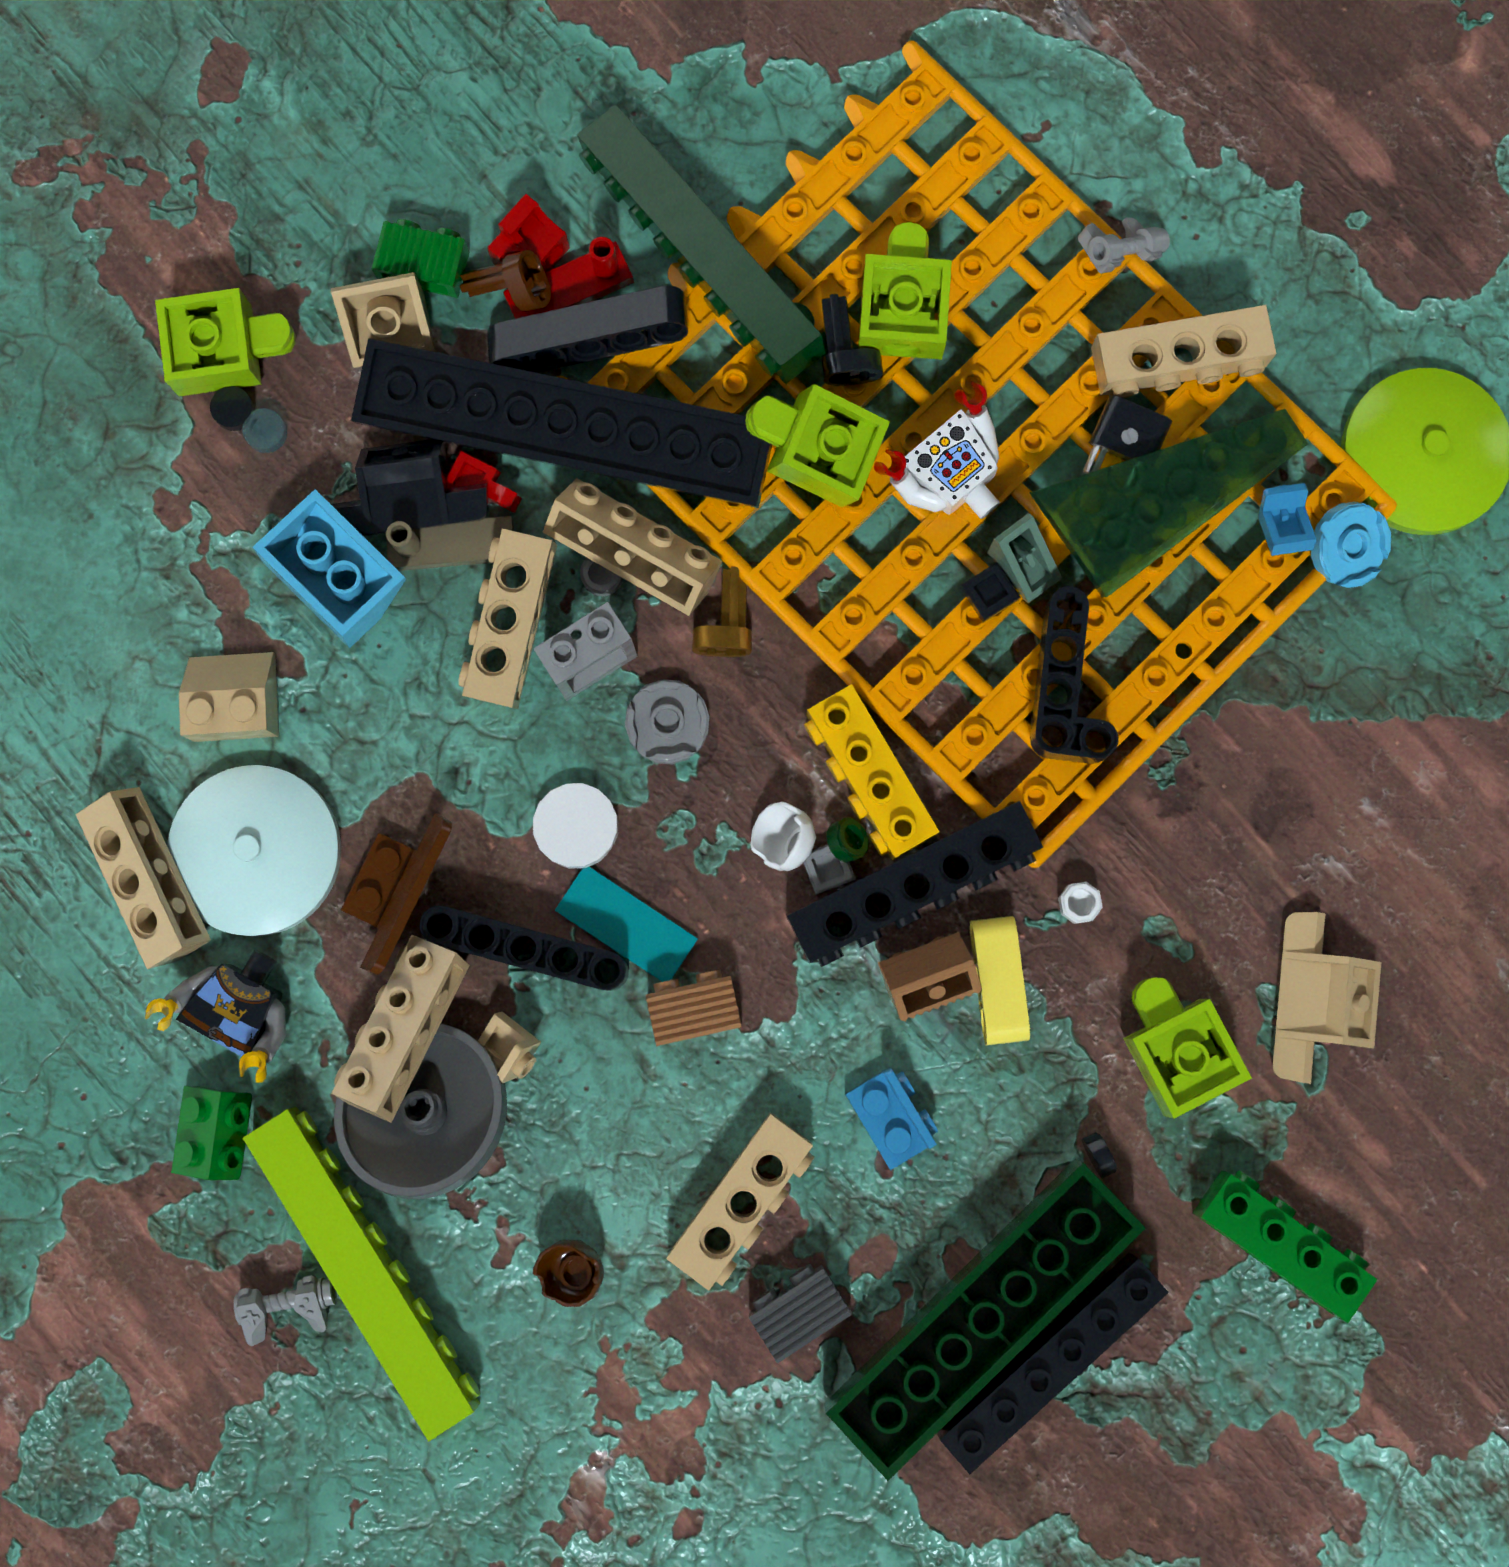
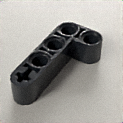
M1064 586L1058 589L1052 595L1044 610L1030 743L1034 752L1047 759L1094 764L1109 757L1116 750L1119 740L1115 727L1109 722L1100 719L1077 717L1089 601L1082 590L1073 586ZM1063 601L1069 602V609L1074 610V612L1067 620L1066 629H1059L1064 620V610L1059 608ZM1055 642L1067 644L1072 651L1071 660L1060 661L1056 659L1052 654V644ZM1051 684L1061 685L1067 692L1066 703H1053L1047 696V686ZM1052 726L1061 732L1063 739L1061 746L1051 747L1043 741L1042 730L1044 727ZM1088 732H1097L1103 736L1106 745L1103 752H1093L1087 747L1085 737Z

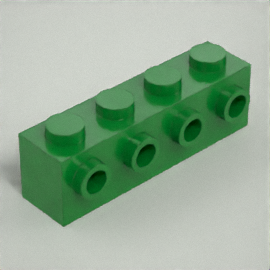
M1221 1170L1192 1213L1329 1313L1349 1323L1378 1280L1366 1271L1370 1264L1348 1248L1343 1254L1330 1245L1333 1237L1312 1222L1306 1228L1293 1219L1297 1211L1278 1197L1274 1196L1269 1201L1257 1193L1261 1185L1242 1171L1238 1170L1233 1175Z

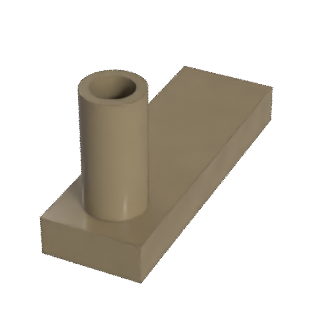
M512 516L484 518L480 521L412 530L405 522L396 521L390 524L386 531L388 561L398 571L491 563L488 558L492 540L494 537L500 538L502 528L514 531Z

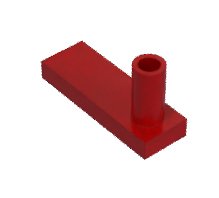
M597 237L590 243L589 253L545 272L551 288L550 302L546 307L524 312L516 307L508 289L503 291V294L516 319L595 301L634 283V278L617 242H612L607 237Z

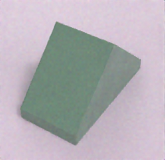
M1029 513L994 538L987 552L993 561L999 564L1011 584L1027 603L1033 601L1062 579L1037 523Z

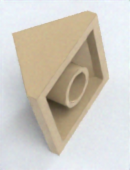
M415 272L331 288L332 298L353 368L363 366L368 338L435 352L425 294Z

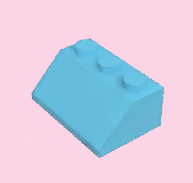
M316 489L252 547L260 560L349 648L382 618L406 580Z

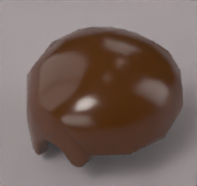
M560 1240L539 1254L533 1267V1275L537 1276L540 1280L543 1296L555 1300L564 1307H581L597 1296L604 1278V1269L597 1252L583 1241Z

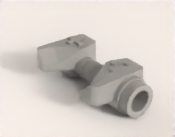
M1126 217L1122 221L1126 238L1119 239L1113 234L1106 235L1095 224L1091 223L1078 235V241L1097 271L1102 274L1112 272L1116 267L1120 266L1121 262L1125 259V255L1136 253L1149 264L1153 260L1161 258L1162 253L1168 249L1170 244L1168 232L1158 227L1143 228L1136 219Z
M315 1276L303 1277L302 1280L297 1282L296 1290L271 1294L269 1296H263L259 1289L245 1288L239 1290L238 1294L234 1297L235 1317L237 1323L242 1326L246 1342L250 1346L265 1340L267 1313L294 1308L298 1314L309 1322L315 1331L324 1332L328 1321L326 1308L336 1304L337 1293L329 1279H317Z

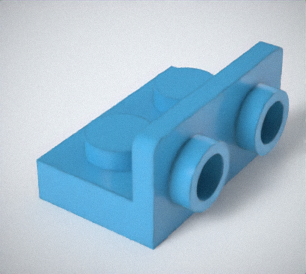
M889 1067L845 1093L888 1168L892 1170L923 1150L936 1146L937 1144L932 1135L937 1133L938 1129L928 1112L924 1109L918 1113L909 1097L916 1093L904 1072L901 1071L895 1075L892 1068Z

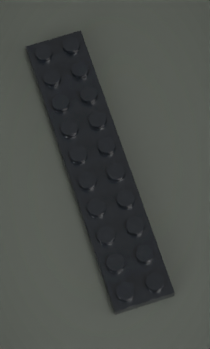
M369 338L351 421L356 424L759 508L772 450V444L753 436L747 430L746 416Z

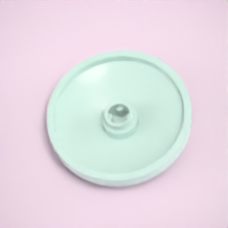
M247 765L227 769L201 783L189 794L177 811L171 825L167 847L202 921L221 931L243 936H265L280 933L298 925L311 916L330 893L336 881L341 861V838L338 824L331 808L321 794L296 775L282 769L263 765Z

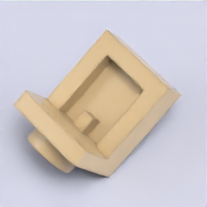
M502 1011L493 1015L477 1041L496 1061L500 1069L497 1076H499L502 1084L515 1078L522 1079L530 1072L537 1059L533 1055L541 1043L540 1040Z

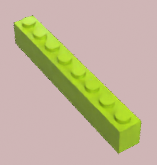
M298 1107L286 1109L243 1137V1140L426 1439L430 1442L475 1412L480 1405L477 1399L480 1396L479 1388L470 1374L466 1372L462 1375L453 1359L457 1357V1354L449 1339L445 1335L439 1337L430 1323L434 1319L433 1314L427 1303L421 1297L415 1299L407 1286V1283L410 1282V1277L399 1260L392 1261L383 1247L387 1245V1240L382 1230L375 1222L369 1224L360 1210L364 1207L361 1196L352 1185L346 1187L339 1176L338 1171L341 1170V1165L338 1159L328 1147L323 1150L315 1137V1134L318 1133V1128L312 1117L306 1111L300 1112Z

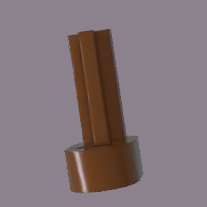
M530 250L509 254L503 259V263L464 272L460 275L463 283L459 285L462 293L468 292L469 297L508 288L516 307L524 312L544 308L550 302L551 288L538 256Z

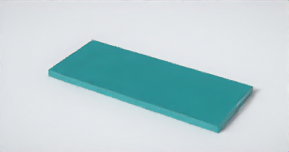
M591 867L582 868L555 909L556 912L661 982L669 981L673 978L698 938Z

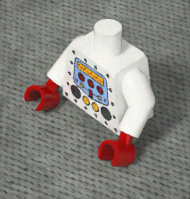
M971 381L975 392L973 398L967 401L964 391L956 390L955 399L959 404L968 408L966 414L962 409L959 410L905 457L899 451L886 449L885 452L890 455L892 460L890 468H887L882 462L876 461L874 463V469L878 474L890 476V483L907 504L932 512L943 511L950 515L966 502L980 519L985 518L1000 504V501L985 486L994 478L997 472L999 451L995 428L988 409L984 405L987 399V392L982 385Z

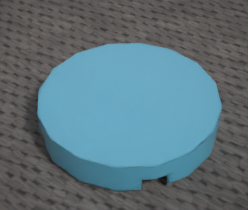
M1348 502L1338 504L1328 510L1316 525L1314 530L1316 543L1314 550H1311V559L1315 569L1326 578V582L1346 588L1363 586L1378 575L1382 570L1378 569L1383 559L1388 558L1390 553L1391 531L1386 518L1379 511H1375L1373 507L1364 503Z

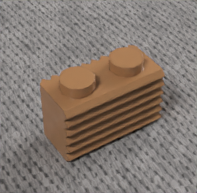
M959 932L947 937H937L926 945L907 952L895 953L889 959L878 962L885 987L901 1021L906 1022L908 1017L914 1019L916 1014L922 1015L925 1011L931 1012L933 1008L939 1009L941 1005L947 1006L949 1002L955 1003L957 999L963 1000L965 996L971 997L973 993L979 994L982 990L974 961Z
M720 969L695 975L696 984L680 987L679 979L653 984L655 993L646 994V1000L656 1046L742 1027L731 976L722 978Z

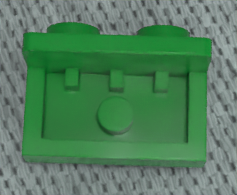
M184 1086L171 1173L204 1180H239L245 1150L243 1137L247 1135L252 1094L199 1086Z

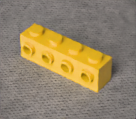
M852 684L807 709L806 716L809 721L804 724L807 733L816 746L821 743L825 746L831 757L825 761L830 772L838 783L845 780L852 792V795L847 797L859 819L867 817L874 829V832L870 833L869 837L881 856L888 853L893 861L935 837L940 832Z

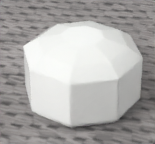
M1088 882L1067 885L1058 898L1061 915L1073 924L1093 921L1103 908L1100 891Z

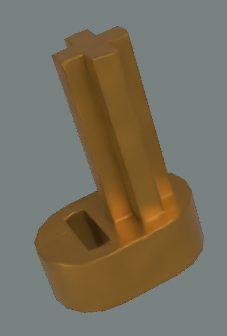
M738 567L722 569L721 626L707 625L694 628L693 653L719 657H742L752 653V631L746 628L747 585L739 578Z

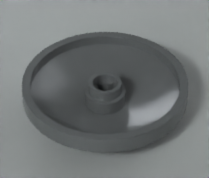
M440 1024L392 1123L349 1105L337 1097L334 1111L335 1134L339 1149L349 1167L359 1178L375 1189L403 1199L437 1197L455 1190L469 1181L491 1158L505 1126L507 1093L505 1083L502 1084L499 1076H497L500 1069L494 1058L479 1042L467 1033L452 1026Z

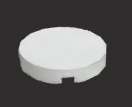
M584 783L564 784L551 790L539 802L533 817V835L539 849L552 862L568 869L587 868L600 862L612 849L613 844H615L618 836V816L611 801L599 789Z

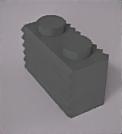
M811 1264L802 1267L788 1278L792 1284L787 1288L781 1290L778 1294L774 1288H771L751 1302L755 1309L749 1312V1319L777 1363L852 1315L850 1307L823 1265L818 1266L816 1269H813Z

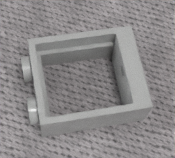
M608 602L533 648L566 701L638 657L630 635ZM575 630L581 631V638L573 639L572 632Z

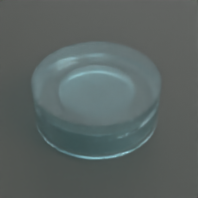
M257 409L251 412L243 423L242 432L245 440L258 452H274L281 448L286 441L287 426L283 419L273 410Z

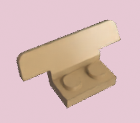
M1295 912L1289 915L1285 922L1273 1070L1280 1078L1311 1084L1314 1042L1374 1048L1381 962L1348 956L1322 954L1326 914L1320 912Z

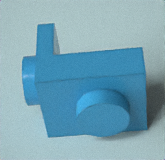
M1305 483L1279 485L1263 491L1258 518L1271 556L1314 550L1316 536L1305 508L1308 495Z

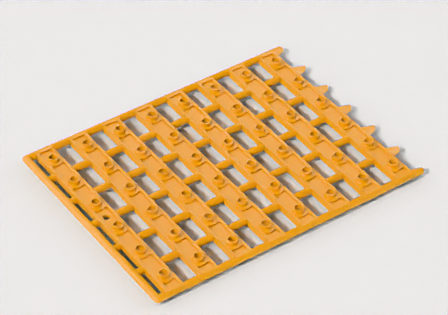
M910 40L903 46L902 54L912 73L879 105L860 95L853 94L847 96L844 110L854 129L821 160L799 150L789 151L786 157V167L795 185L763 216L744 207L733 206L728 211L727 222L739 243L766 273L774 266H777L801 290L792 302L803 304L812 312L815 322L814 327L821 334L825 331L822 299L830 298L829 295L838 294V297L846 296L848 308L862 296L866 254L887 255L889 236L897 225L913 222L919 224L928 232L952 210L978 235L952 260L948 326L952 323L979 349L932 395L905 369L914 358L881 355L883 375L878 380L846 386H832L825 383L822 388L864 408L893 380L920 406L879 448L874 463L876 461L882 462L887 468H890L892 460L890 455L885 452L886 449L899 451L905 457L959 410L962 409L966 414L968 408L959 404L955 399L957 389L964 391L967 401L973 398L975 392L971 381L982 385L987 392L985 405L1011 380L1039 408L998 447V469L994 478L985 486L1000 501V504L983 519H980L966 502L950 515L943 511L932 512L907 504L890 483V476L878 474L874 469V463L860 499L844 507L824 500L813 510L786 484V480L769 472H766L759 508L706 498L693 509L676 491L647 486L730 569L731 567H737L739 569V578L848 686L852 684L859 697L981 819L1020 801L1035 830L1074 791L1082 801L1041 841L1043 848L1033 852L1037 861L1029 864L1031 868H1038L1326 581V578L1314 568L1272 610L1264 600L1309 555L1311 556V550L1271 556L1265 539L1232 571L1203 541L1248 496L1260 507L1263 491L1266 489L1261 484L1306 439L1337 467L1306 499L1305 508L1313 530H1315L1317 523L1324 514L1340 503H1362L1370 496L1378 504L1374 510L1379 511L1386 520L1395 511L1397 503L1345 450L1263 372L1248 377H1240L1239 372L1225 374L1222 379L1208 384H1198L1197 379L1185 381L1171 396L1165 391H1156L1155 387L1139 389L1157 408L1154 412L1168 417L1172 420V424L1152 469L1145 470L1136 493H1129V490L1140 466H1138L1128 490L1125 491L1122 489V486L1132 463L1106 453L1097 476L1089 475L1052 512L1023 483L1069 438L1088 456L1090 455L1093 446L1089 444L1092 435L1082 425L1107 402L1109 395H1100L1093 355L1052 395L1037 383L1023 367L1068 324L1092 345L1097 334L1103 332L1082 310L1126 267L1155 294L1119 330L1203 315L1147 261L1142 260L1136 253L1125 255L1121 265L1112 272L1100 274L1090 261L1085 250L1082 249L1049 281L1022 254L1067 210L1085 227L1093 223L1106 235L1113 234L1119 239L1123 238L920 44ZM951 98L977 124L931 167L905 141ZM894 154L919 179L872 223L847 197L889 156ZM1010 154L1036 180L990 224L964 197ZM835 210L860 236L813 279L788 253ZM678 262L670 265L668 279L672 286H676L684 292L688 324L687 336L675 343L616 355L587 382L588 384L642 394L658 379L681 403L739 414L773 380H776L795 400L800 392L807 389L797 377L785 384L776 373L769 376L758 363L755 357L758 353L750 343L744 347L733 335L729 327L732 323L724 314L717 317L704 300L706 293L700 286L697 285L692 288L679 272L678 267L680 264ZM1010 266L1037 294L996 334L990 337L964 310ZM848 313L851 340L858 345L860 324ZM935 313L934 320H937L938 313ZM717 322L742 349L694 393L669 367ZM1216 342L1218 349L1222 353L1234 354V349L1228 342ZM1142 355L1132 357L1134 364L1139 368H1142L1149 361ZM556 376V377H559V378L568 379V378H566V377H564V376ZM1247 381L1276 410L1234 452L1229 454L1201 425ZM1189 438L1218 467L1171 512L1142 483ZM772 445L768 467L776 450L774 445ZM1100 449L1097 452L1094 462H1096V459L1100 453ZM775 495L801 523L753 568L726 540ZM893 495L921 523L873 569L845 541ZM1012 496L1040 523L1038 528L1057 567L1072 554L1100 582L1087 596L1089 613L1081 680L1102 702L1086 718L1104 720L1114 726L1118 733L1119 742L1117 747L1132 732L1137 734L1142 741L1095 788L1086 778L1103 761L1087 764L1047 759L1039 756L1043 761L994 808L965 777L1012 731L1033 750L1030 743L1031 724L1025 718L1033 711L1040 643L995 688L965 658L1011 613L1040 640L1043 619L1021 597L1019 601L983 623L965 597L933 629L905 599L951 554L975 576L987 569L989 566L964 541ZM1131 496L1159 526L1112 570L1084 541ZM834 553L861 582L813 628L785 599ZM1191 555L1220 585L1173 630L1144 600ZM1074 610L1063 620V624L1059 629H1066L1067 620ZM893 612L921 641L873 687L845 658ZM1132 613L1161 643L1114 689L1084 659ZM1252 614L1260 623L1213 669L1205 659ZM1062 642L1052 644V654L1056 659L1060 661L1071 660L1072 651L1067 644ZM1178 644H1186L1190 648L1191 653L1188 658L1183 659L1177 656L1175 650ZM953 671L982 701L933 747L905 717ZM1193 672L1201 682L1154 728L1145 719ZM1051 684L1047 686V696L1058 686V684ZM1088 732L1086 734L1085 742L1087 747L1093 752H1103L1106 746L1103 736L1097 732ZM1042 736L1043 741H1044L1048 746L1053 747V746Z

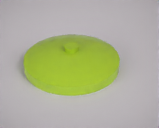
M1416 368L1401 371L1385 378L1372 387L1359 400L1344 427L1341 448L1397 503L1396 509L1387 519L1389 527L1405 533L1438 535L1455 531L1470 524L1495 504L1509 480V425L1504 413L1491 395L1481 386L1465 376L1452 371L1437 368ZM1370 496L1362 502L1373 507V509L1378 506Z

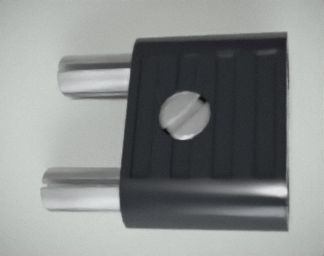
M1109 395L1089 441L1093 448L1083 468V472L1085 474L1089 473L1100 449L1090 476H1097L1106 453L1112 454L1132 463L1122 486V489L1125 491L1128 490L1138 466H1140L1129 490V493H1136L1145 470L1152 469L1172 420L1119 396Z

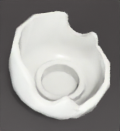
M781 801L769 804L758 815L752 828L751 850L764 860L765 865L778 871H790L798 868L811 854L816 840L813 821L804 811L789 803Z

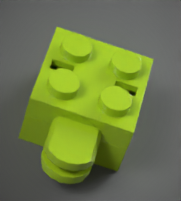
M906 222L897 225L889 236L887 255L866 254L858 349H877L883 356L942 360L947 341L952 260L928 258L929 237L926 229L919 224ZM935 313H938L937 320H934Z
M240 288L155 300L164 380L179 397L219 391L229 386L242 388L262 385L258 359L288 354L295 345L296 335L288 320L280 313L253 316L252 305Z
M816 384L800 392L793 406L773 396H765L749 408L745 419L746 428L753 436L776 446L767 472L840 507L847 506L860 499L890 421Z
M1164 978L1144 979L1135 986L1131 995L1132 1002L1145 1027L1123 1039L1163 1116L1175 1119L1252 1079L1211 999H1198L1183 1007L1173 986Z

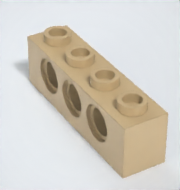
M1266 305L1099 333L1091 346L1100 395L1113 394L1121 398L1131 397L1138 394L1139 389L1155 387L1156 391L1172 390L1179 387L1181 382L1196 379L1198 384H1208L1222 379L1225 374L1239 372L1240 377L1257 375L1265 371V367L1268 366L1277 354ZM1216 342H1228L1233 347L1234 354L1222 353L1218 349ZM1184 348L1188 350L1192 355L1193 361L1184 362L1175 355L1174 349ZM1135 355L1146 357L1151 363V368L1141 369L1137 367L1132 357Z
M503 528L500 538H493L488 558L489 562L494 563L490 580H483L479 592L478 601L479 604H483L480 621L474 620L469 634V645L474 646L470 662L463 663L459 676V686L464 687L462 696L515 709L519 708L557 549V544L552 540ZM516 566L523 567L526 571L524 584L518 588H509L506 583L508 571ZM503 608H513L516 613L515 624L508 630H500L496 624L498 612ZM500 648L506 655V663L501 670L492 672L487 667L486 658L489 652Z
M140 787L110 791L75 814L147 969L176 962L211 941Z
M770 1112L670 1250L666 1259L708 1291L715 1282L723 1286L737 1266L732 1261V1258L739 1248L743 1246L748 1250L763 1230L757 1223L767 1210L773 1214L778 1210L789 1194L783 1187L793 1174L800 1178L815 1158V1156L809 1153L813 1143ZM766 1155L776 1156L782 1163L781 1173L772 1179L762 1177L757 1171L758 1161ZM747 1191L753 1194L757 1204L751 1213L739 1214L732 1208L731 1199L737 1192ZM714 1227H721L730 1235L731 1241L729 1245L722 1250L712 1249L706 1243L705 1235Z

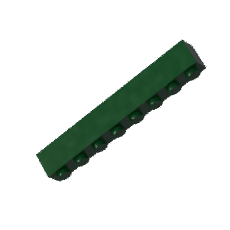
M616 104L577 134L583 149L579 153V157L586 168L593 175L599 171L606 179L603 182L604 186L613 199L618 203L621 200L627 203L630 207L628 212L635 224L642 231L649 228L655 235L653 241L666 259L673 256L680 264L678 267L679 272L692 288L697 285L700 286L706 293L704 300L717 317L724 314L732 323L729 327L733 335L744 347L750 343L758 353L755 355L758 363L769 376L776 373L787 384L825 354L822 334Z

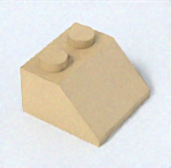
M274 652L189 657L179 690L180 735L193 742L279 737L276 654Z

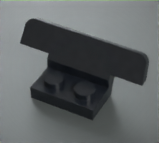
M433 439L361 449L355 466L360 500L331 504L363 536L385 534L389 525L396 521L405 522L412 530L480 521L487 516L489 511L487 483L446 488L443 472L447 455L445 442Z

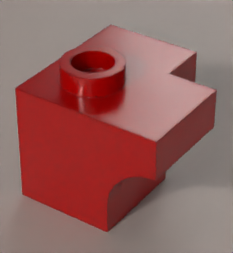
M526 193L498 224L500 234L487 247L494 265L503 263V259L509 254L525 250L533 251L538 256L545 272L550 271L570 249L566 232L557 226L542 211L539 204Z

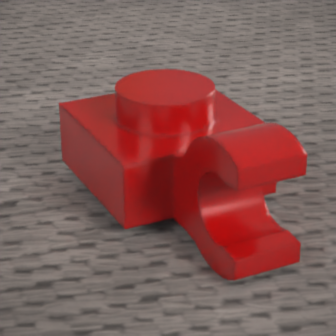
M460 451L445 480L446 488L487 483L488 499L513 513L516 512L522 501V498L517 496L516 492L496 483L501 474L498 469Z

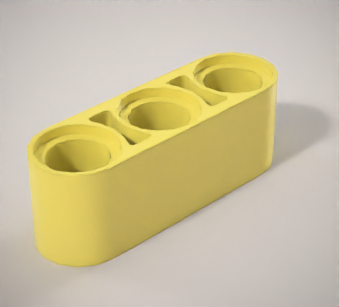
M1014 916L971 920L970 938L973 961L982 988L978 994L985 1045L1029 1041L1030 1024Z

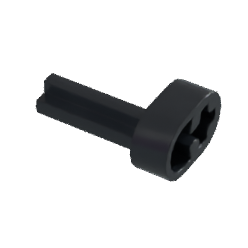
M838 294L829 295L830 298L822 299L827 355L822 359L824 382L832 386H846L873 382L881 378L883 367L880 351L873 348L852 349L846 296L838 297Z

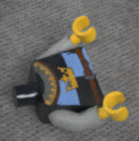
M254 950L243 970L232 964L222 963L219 966H210L181 982L164 999L152 1000L147 1005L145 1019H148L153 1013H163L166 1017L160 1020L157 1030L164 1031L171 1025L173 1013H179L176 1020L241 1056L239 1061L240 1077L244 1076L248 1068L258 1067L255 1079L256 1083H261L266 1079V1063L273 1059L286 1037L285 1007L281 1003L283 993L265 983L277 961L260 951Z

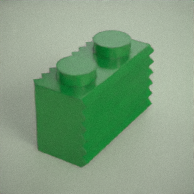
M398 219L396 223L384 221L371 269L377 279L415 272L423 291L458 298L460 293L459 285L463 281L460 275L465 272L469 258V249L465 239L461 238L459 233L451 229L438 228L436 232H431L429 230H422L420 225L406 219Z

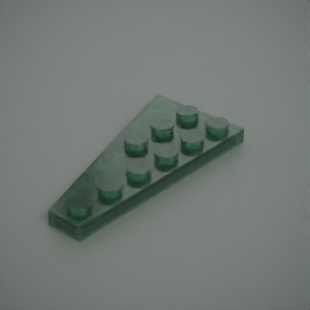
M1282 409L1029 493L1101 597H1108L1307 446L1308 442L1286 409Z

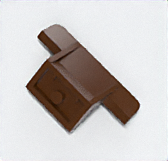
M437 813L434 814L417 850L385 835L377 834L341 908V911L378 928L360 968L379 975L386 967L450 835L452 822L446 817Z

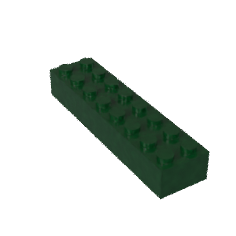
M1074 1159L824 1403L826 1415L885 1479L889 1481L1146 1228L1084 1162Z

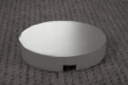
M662 679L646 684L634 696L626 709L625 728L630 743L641 756L657 764L673 765L690 759L702 748L709 733L710 717L705 701L693 688L681 681Z

